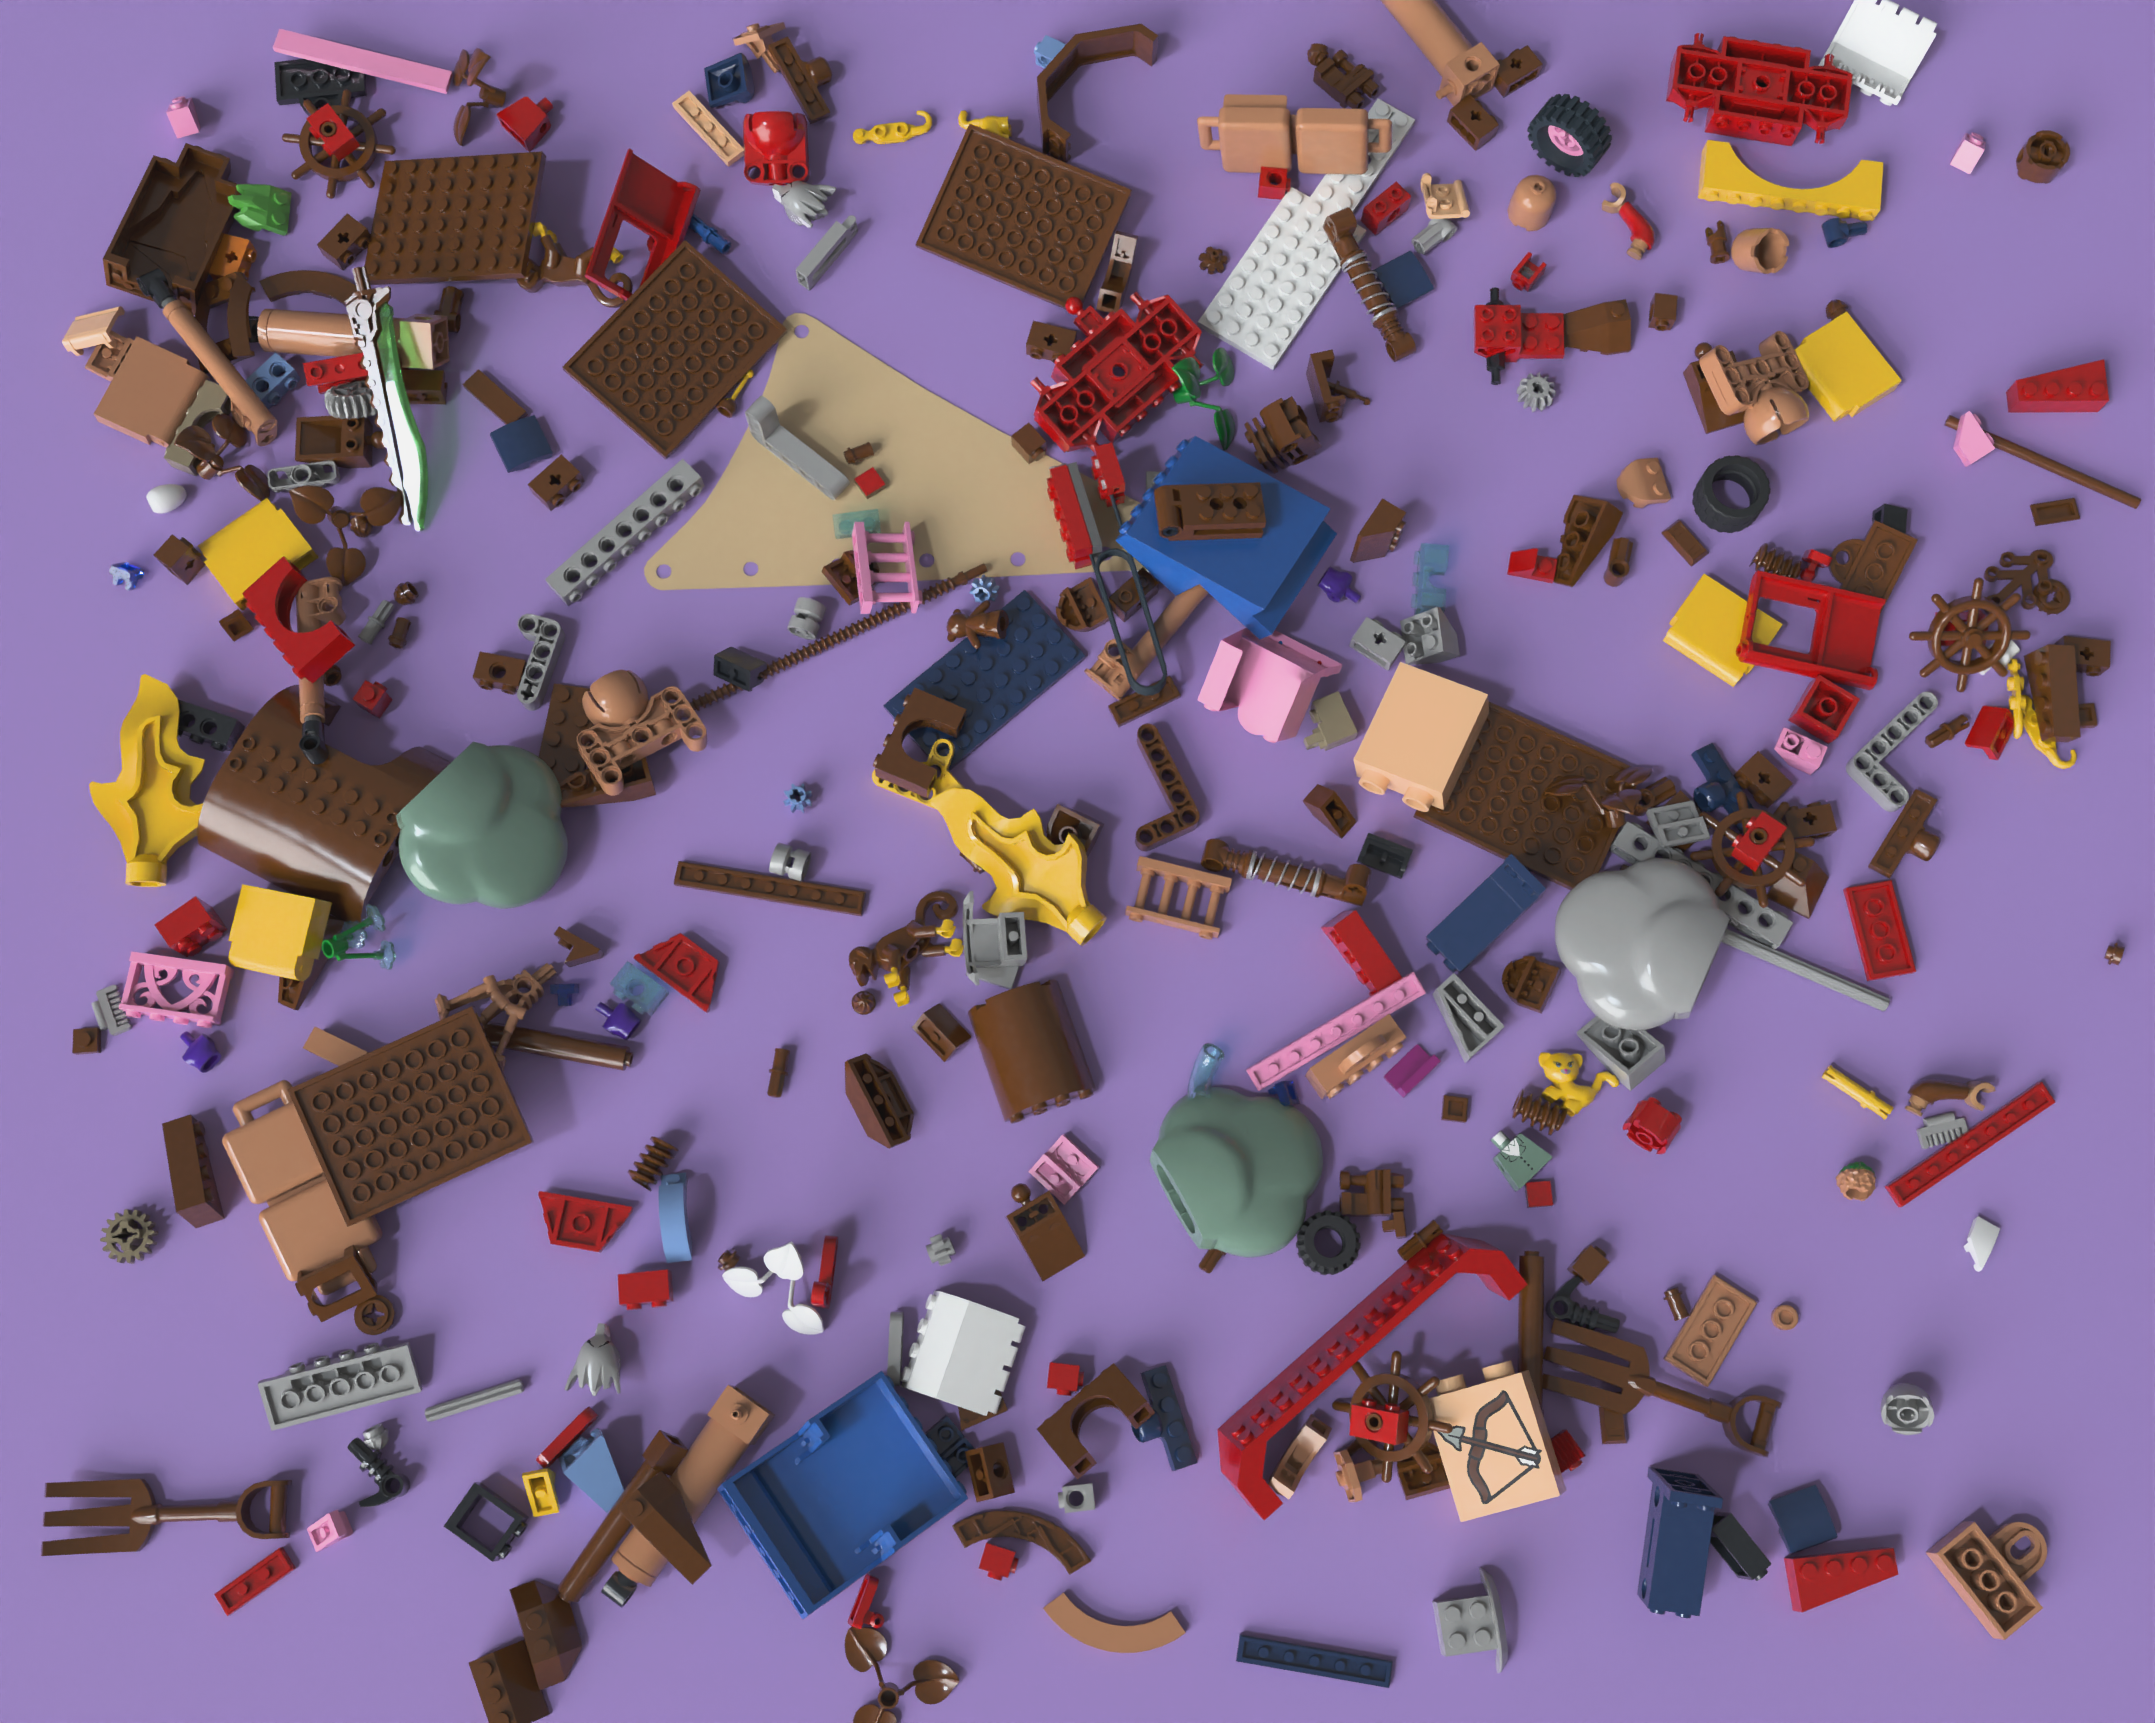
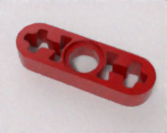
M590 1406L583 1410L536 1458V1461L543 1469L550 1467L598 1418V1414Z

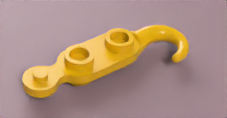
M918 110L916 114L922 115L926 119L924 125L914 126L905 122L875 125L869 131L859 128L853 132V140L857 144H864L869 140L876 144L905 142L916 135L927 133L932 127V118L929 113Z
M2011 659L2010 663L2007 664V670H2010L2011 677L2007 678V690L2012 692V696H2009V710H2013L2015 729L2013 730V736L2019 739L2023 732V710L2026 707V697L2021 696V691L2024 689V677H2019L2018 674L2020 663H2017V659Z
M2021 695L2026 697V707L2023 710V726L2034 746L2046 755L2054 766L2061 769L2072 767L2077 760L2075 750L2072 749L2070 751L2071 758L2069 761H2062L2057 754L2056 742L2041 741L2036 713L2032 709V700L2027 695Z

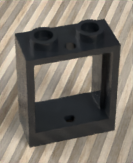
M474 1482L444 1527L494 1562L499 1561L500 1558L502 1560L505 1559L512 1549L511 1542L515 1536L519 1538L528 1526L525 1522L529 1516L481 1482ZM482 1497L514 1518V1521L494 1550L461 1528Z
M1715 1513L1710 1538L1712 1546L1738 1578L1755 1579L1756 1581L1763 1578L1768 1573L1767 1568L1771 1565V1562L1732 1513Z

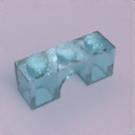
M1421 543L1419 550L1414 552L1413 564L1417 565V572H1413L1412 586H1416L1415 594L1411 596V608H1414V615L1436 607H1440L1443 613L1445 612L1446 589L1434 587L1430 583L1429 577L1445 574L1448 567V545Z

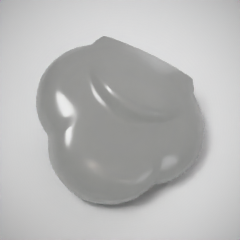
M1653 858L1638 862L1625 870L1604 871L1593 874L1577 884L1566 895L1559 906L1555 919V943L1561 961L1577 978L1579 992L1584 1002L1598 1018L1609 1025L1626 1030H1647L1661 1026L1673 1019L1689 1018L1730 919L1720 909L1717 896L1711 885L1699 872L1677 860Z

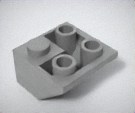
M1440 607L1400 621L1402 637L1406 641L1404 645L1406 664L1441 663L1460 656L1457 633Z

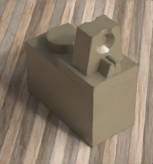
M1339 691L1312 702L1309 714L1313 723H1317L1318 726L1312 730V735L1304 738L1303 743L1307 750L1319 746L1320 749L1327 751L1356 738L1357 729Z

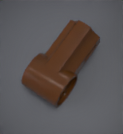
M453 286L443 288L439 309L435 310L433 315L447 316L448 332L458 333L461 326L460 310L464 293Z
M1614 538L1612 541L1607 569L1603 575L1605 583L1611 587L1620 586L1629 572V561L1633 543L1627 538ZM1612 570L1618 571L1620 575L1614 574Z
M1663 777L1650 786L1639 789L1642 794L1641 800L1645 802L1646 806L1638 803L1633 815L1644 816L1648 809H1652L1676 795L1675 785L1671 779Z

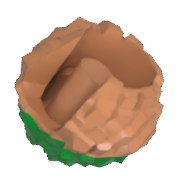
M1862 1161L1849 1163L1836 1176V1185L1847 1199L1865 1201L1876 1189L1875 1172Z

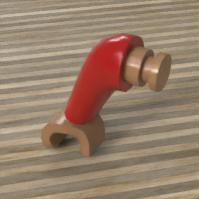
M1620 183L1610 184L1611 193L1618 200L1613 203L1604 200L1602 202V210L1611 214L1619 213V216L1626 223L1632 234L1630 237L1632 241L1631 248L1627 250V254L1633 259L1641 260V253L1651 250L1655 243L1654 230L1646 218L1629 201L1626 202L1624 186Z

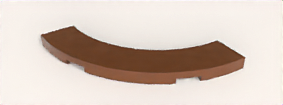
M312 270L279 273L259 281L271 302L287 296L299 295L300 293H313V295L333 298L346 307L345 300L351 297L353 292H357L356 285L346 279L330 273Z
M1006 1510L990 1511L971 1516L952 1525L964 1548L985 1539L1014 1537L1033 1542L1049 1551L1060 1561L1069 1575L1091 1562L1084 1549L1066 1531L1054 1523L1033 1514Z

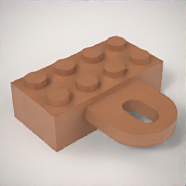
M1388 1014L1310 1067L1305 1077L1321 1100L1326 1096L1331 1099L1341 1092L1345 1083H1348L1350 1086L1358 1081L1364 1074V1070L1367 1069L1371 1072L1384 1061L1383 1057L1387 1056L1389 1059L1400 1052V1049L1404 1047L1402 1043L1407 1037L1391 1015Z
M1963 1521L1925 1552L1992 1638L2006 1640L2043 1609L2024 1582L2045 1563L2047 1545L2039 1530L2028 1523L2010 1522L2004 1524L1987 1538L1975 1522ZM2022 1537H2028L2031 1542L2030 1549L2018 1559L2013 1558L2010 1553L2012 1545Z

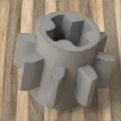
M941 1234L930 1237L931 1244L926 1245V1249L931 1262L938 1261L941 1266L952 1262L950 1256L956 1253L950 1238L946 1237L943 1239Z

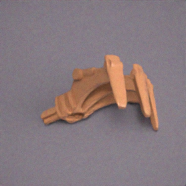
M546 963L532 975L526 970L521 971V975L516 974L513 980L507 979L497 982L494 975L486 976L483 978V984L473 987L468 992L450 1000L447 999V996L440 995L439 993L435 999L439 1020L449 1017V1012L458 1007L490 998L493 1002L479 1017L483 1027L503 1011H506V1014L509 1015L503 1029L504 1034L495 1053L504 1071L506 1060L503 1053L519 1020L524 1019L527 1010L532 1008V1004L538 1002V998L544 995L542 985L556 975L557 972L551 964ZM520 988H528L530 991L521 993L518 990Z

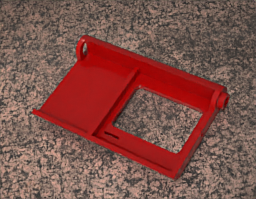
M629 148L585 277L626 301L632 293L605 277V271L623 220L654 239V246L640 284L641 286L684 242L701 192L700 188L688 182H677L636 156L633 150Z
M1758 570L1751 580L1742 634L1736 649V656L1743 663L1811 678L1820 675L1834 683L1871 690L1878 679V671L1876 668L1871 667L1880 612L1886 599ZM1760 597L1807 607L1816 611L1808 654L1753 642L1752 634Z

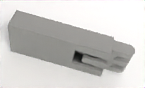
M848 216L842 224L836 221L795 269L800 285L810 291L849 245L850 240L858 232L855 216Z

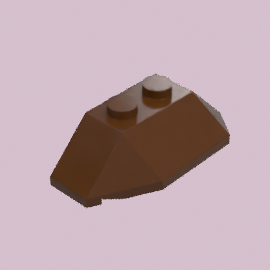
M867 1053L847 1060L845 1062V1093L867 1136L889 1149L911 1139L910 1133L914 1113L893 1072L880 1062L872 1059Z
M536 1580L509 1589L539 1691L565 1681L583 1646L570 1603L565 1602L559 1597V1591Z

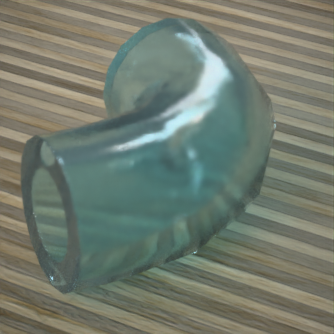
M1206 1043L1199 1051L1190 1073L1187 1091L1188 1101L1193 1100L1194 1097L1199 1095L1211 1098L1213 1081L1224 1059V1053L1218 1046Z

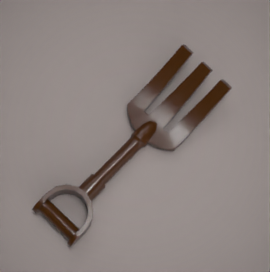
M1554 1319L1551 1329L1552 1334L1613 1355L1629 1363L1628 1367L1547 1346L1543 1357L1545 1361L1619 1387L1621 1392L1618 1394L1544 1373L1543 1389L1623 1415L1634 1409L1643 1396H1654L1702 1413L1709 1419L1721 1422L1725 1436L1734 1446L1758 1456L1768 1457L1769 1452L1765 1449L1776 1408H1781V1402L1765 1396L1744 1395L1736 1397L1728 1404L1713 1398L1707 1399L1658 1382L1654 1377L1650 1376L1649 1361L1644 1347ZM1755 1401L1760 1403L1751 1441L1748 1444L1743 1441L1737 1432L1735 1425L1736 1415L1739 1408L1746 1402Z
M145 1479L45 1483L44 1497L131 1498V1504L43 1512V1527L127 1526L130 1527L129 1534L42 1541L41 1556L138 1552L148 1542L154 1526L162 1522L206 1520L237 1522L242 1531L252 1538H290V1532H286L287 1487L292 1485V1480L255 1483L247 1488L237 1501H220L218 1504L172 1506L156 1504L154 1494ZM267 1487H271L269 1533L255 1527L250 1516L252 1500L258 1492Z

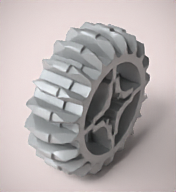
M365 380L338 384V386L328 389L324 394L325 407L329 415L335 418L359 419L378 413V410L376 408L373 409L369 403L373 390L367 388Z

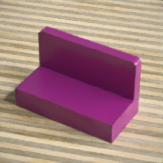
M1417 1044L1384 1075V1079L1404 1098L1441 1061L1435 1055L1430 1057Z

